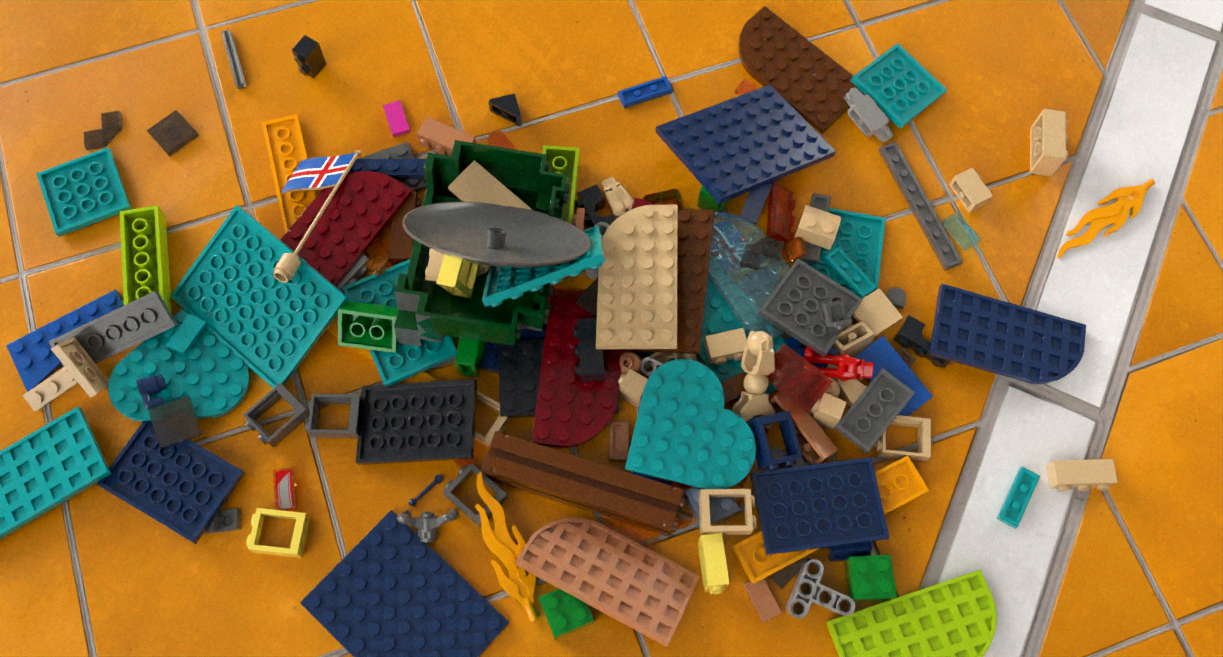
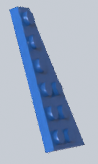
M116 289L6 345L27 392L49 378L50 374L58 367L63 366L59 358L51 350L50 340L124 306V301Z

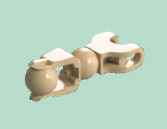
M750 331L741 361V368L744 369V372L748 373L743 381L746 391H741L740 399L731 410L745 422L753 417L775 414L772 405L768 401L769 394L764 393L769 385L766 375H770L775 370L772 336L764 331ZM773 424L764 426L765 431L772 429Z

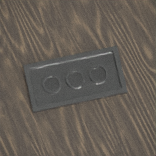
M882 368L834 429L865 453H868L915 392Z

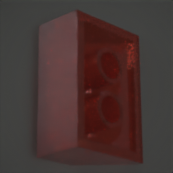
M774 181L768 199L765 248L787 249L794 240V232H791V227H794L795 216H792V211L795 210L796 200H793V192L777 181Z

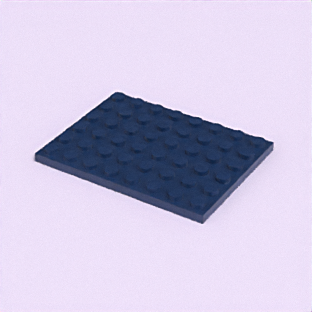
M771 85L656 126L655 130L657 135L718 204L834 157L836 153L824 138Z
M392 510L300 602L353 657H480L510 624L505 617L426 542H421L420 537L406 523H399L397 515Z

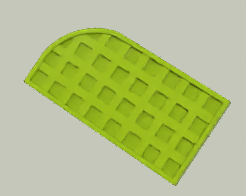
M980 569L854 612L851 615L826 622L839 657H983L994 638L997 613L993 596Z

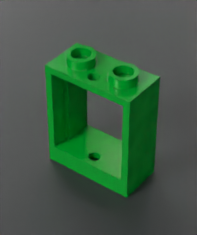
M460 338L455 359L459 375L478 378L486 341Z

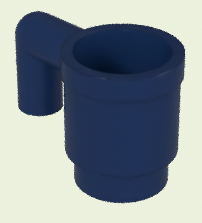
M162 374L136 380L146 409L165 404L163 397L151 399V396L162 393L163 390L167 389Z

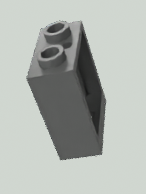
M279 383L245 412L243 416L247 419L245 424L252 431L256 429L260 433L257 437L265 445L270 443L275 447L306 420L310 413ZM283 397L297 414L270 436L256 420Z
M312 394L311 400L308 401V412L310 414L305 424L306 431H308L312 438H358L362 397L355 394ZM321 405H351L348 430H318Z
M470 463L468 466L465 465L458 472L459 476L454 481L451 480L446 484L443 494L481 528L480 513L475 515L453 495L472 472L476 476H478L479 472H482L474 464ZM482 472L483 482L496 493L493 498L502 506L508 499L507 493ZM485 505L483 509L489 520L492 517V513L488 506Z

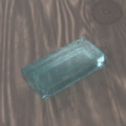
M958 212L941 223L964 251L981 240Z

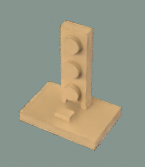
M72 337L51 348L65 367L22 396L33 410L37 411L77 383L80 384L91 398L107 388L109 380L75 337Z

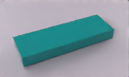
M837 247L825 256L824 260L858 297L863 299L876 290L877 286L840 247Z
M1023 466L1019 468L996 519L1014 529L1018 527L1039 481L1040 476Z

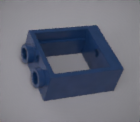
M790 411L756 417L746 421L754 435L756 443L755 457L759 469L767 467V470L780 468L779 464L782 463L784 467L796 464L795 460L803 458ZM779 423L787 456L772 459L764 426Z

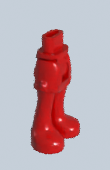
M806 346L805 363L838 365V369L805 365L803 382H812L816 377L837 378L844 382L859 378L860 380L873 378L874 363L865 362V359L861 361L860 359L849 357L848 354H843L842 356L826 354L823 357Z

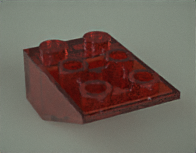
M784 343L774 354V372L766 375L770 384L807 413L833 382Z

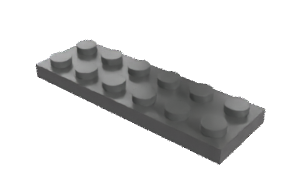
M158 290L50 340L49 344L53 348L57 344L75 337L96 364L176 326L177 323Z

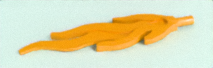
M1149 179L1143 185L1118 188L1105 198L1099 200L1097 205H1104L1112 200H1117V202L1087 212L1080 219L1076 227L1066 233V236L1075 235L1087 224H1090L1089 229L1083 235L1065 242L1059 249L1057 258L1060 259L1064 252L1070 248L1089 244L1096 237L1097 233L1108 225L1114 224L1113 227L1103 234L1104 237L1119 230L1126 222L1130 208L1131 219L1139 213L1145 193L1155 184V181Z
M479 472L476 484L477 490L482 500L490 509L494 520L493 531L489 526L485 510L479 504L475 505V508L480 513L483 539L489 550L504 564L509 573V578L505 576L500 565L495 560L490 561V564L496 572L502 589L516 599L522 607H525L530 622L538 619L532 604L534 602L533 593L536 576L530 572L526 576L525 570L515 565L516 559L526 545L515 525L512 526V532L517 540V545L511 539L506 527L503 507L486 491L483 485L482 472Z

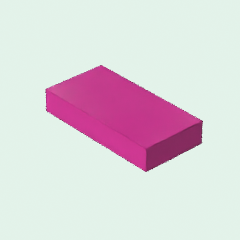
M400 100L383 105L393 137L411 133Z

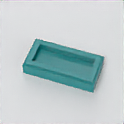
M189 314L167 343V347L186 356L208 324L206 321Z

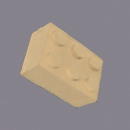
M1043 109L1031 126L1030 174L1052 176L1060 168L1063 161H1066L1068 157V151L1066 150L1068 120L1066 119L1065 111Z

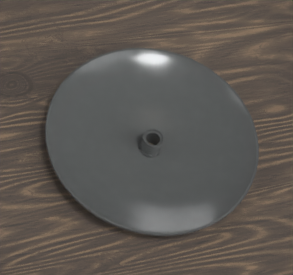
M446 202L430 204L411 210L402 220L404 230L416 241L447 256L483 265L511 268L550 266L577 259L586 254L590 247L588 236L576 226L562 219L525 208L491 203Z

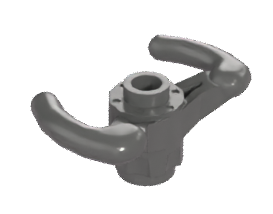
M452 508L449 510V513L443 514L439 518L432 511L422 512V516L414 518L411 517L410 510H405L397 515V521L399 523H409L418 528V537H420L421 542H433L439 536V527L446 522L456 520L459 517V513Z

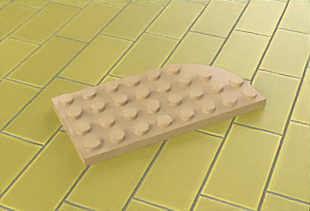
M678 205L640 206L618 217L602 237L605 262L602 263L603 265L598 270L596 349H677Z

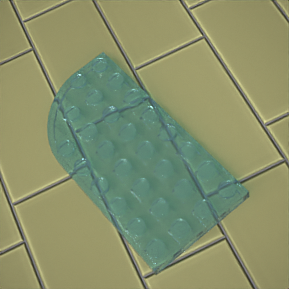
M715 213L709 278L748 334H750V331H764L772 336V340L787 334L759 316L758 313L789 271V266L764 232L755 224L736 215Z

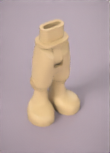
M614 177L604 180L601 183L604 188L603 192L613 210V215L618 218L631 210L634 200L621 183L616 182Z

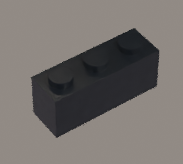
M597 318L577 319V326H574V338H578V345H575V357H579V363L576 364V376L580 375L581 382L605 381L603 349H596Z

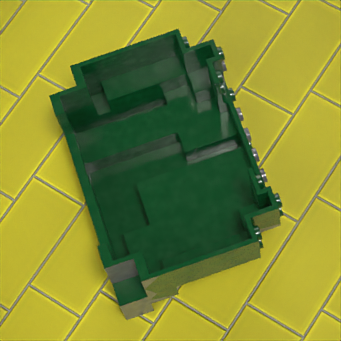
M458 140L454 141L451 156L427 153L424 166L426 193L423 206L446 202H463L448 189V186L475 160L533 211L548 214L565 221L562 218L563 205L568 204L570 183L567 182V174L549 172L550 163L547 162L546 154ZM414 240L407 274L399 273L395 288L398 313L394 329L399 344L421 347L423 340L444 343L445 336H454L515 346L516 339H520L521 329L542 331L543 324L547 325L551 303H548V297L552 298L554 286H550L551 283L542 285L541 289L531 292V290L523 292V295L516 299L507 298L500 305L485 307L482 296L488 271L480 276H476L471 298L452 295L438 284L425 280V270L430 258V247Z

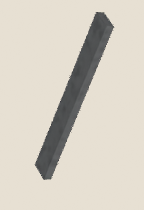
M893 142L880 147L878 151L944 271L961 265L963 261L897 143Z

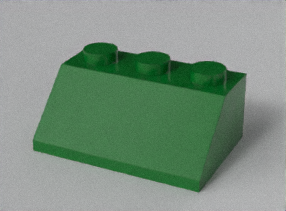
M347 301L345 305L340 306L338 309V345L396 353L399 343L397 342L394 326L398 307Z

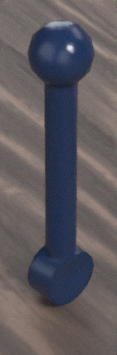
M436 475L435 480L414 499L409 500V505L414 507L417 501L437 483H442V476Z

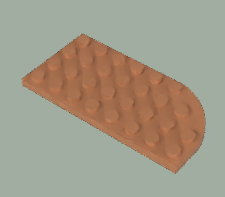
M584 518L560 519L539 528L530 537L515 562V565L666 647L700 578L699 575L607 526Z

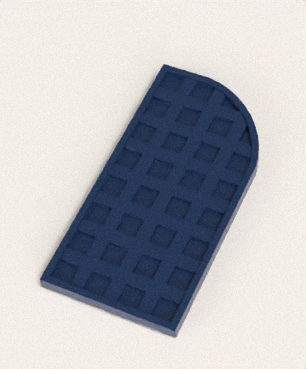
M941 284L938 289L929 355L1030 384H1047L1068 375L1081 361L1085 347L1086 324Z

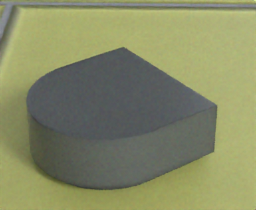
M891 288L887 292L886 297L894 307L903 309L906 300L905 292L901 288Z

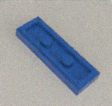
M664 76L620 90L617 95L625 109L671 94L673 89L667 77Z

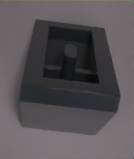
M515 93L489 100L490 112L521 126V113Z

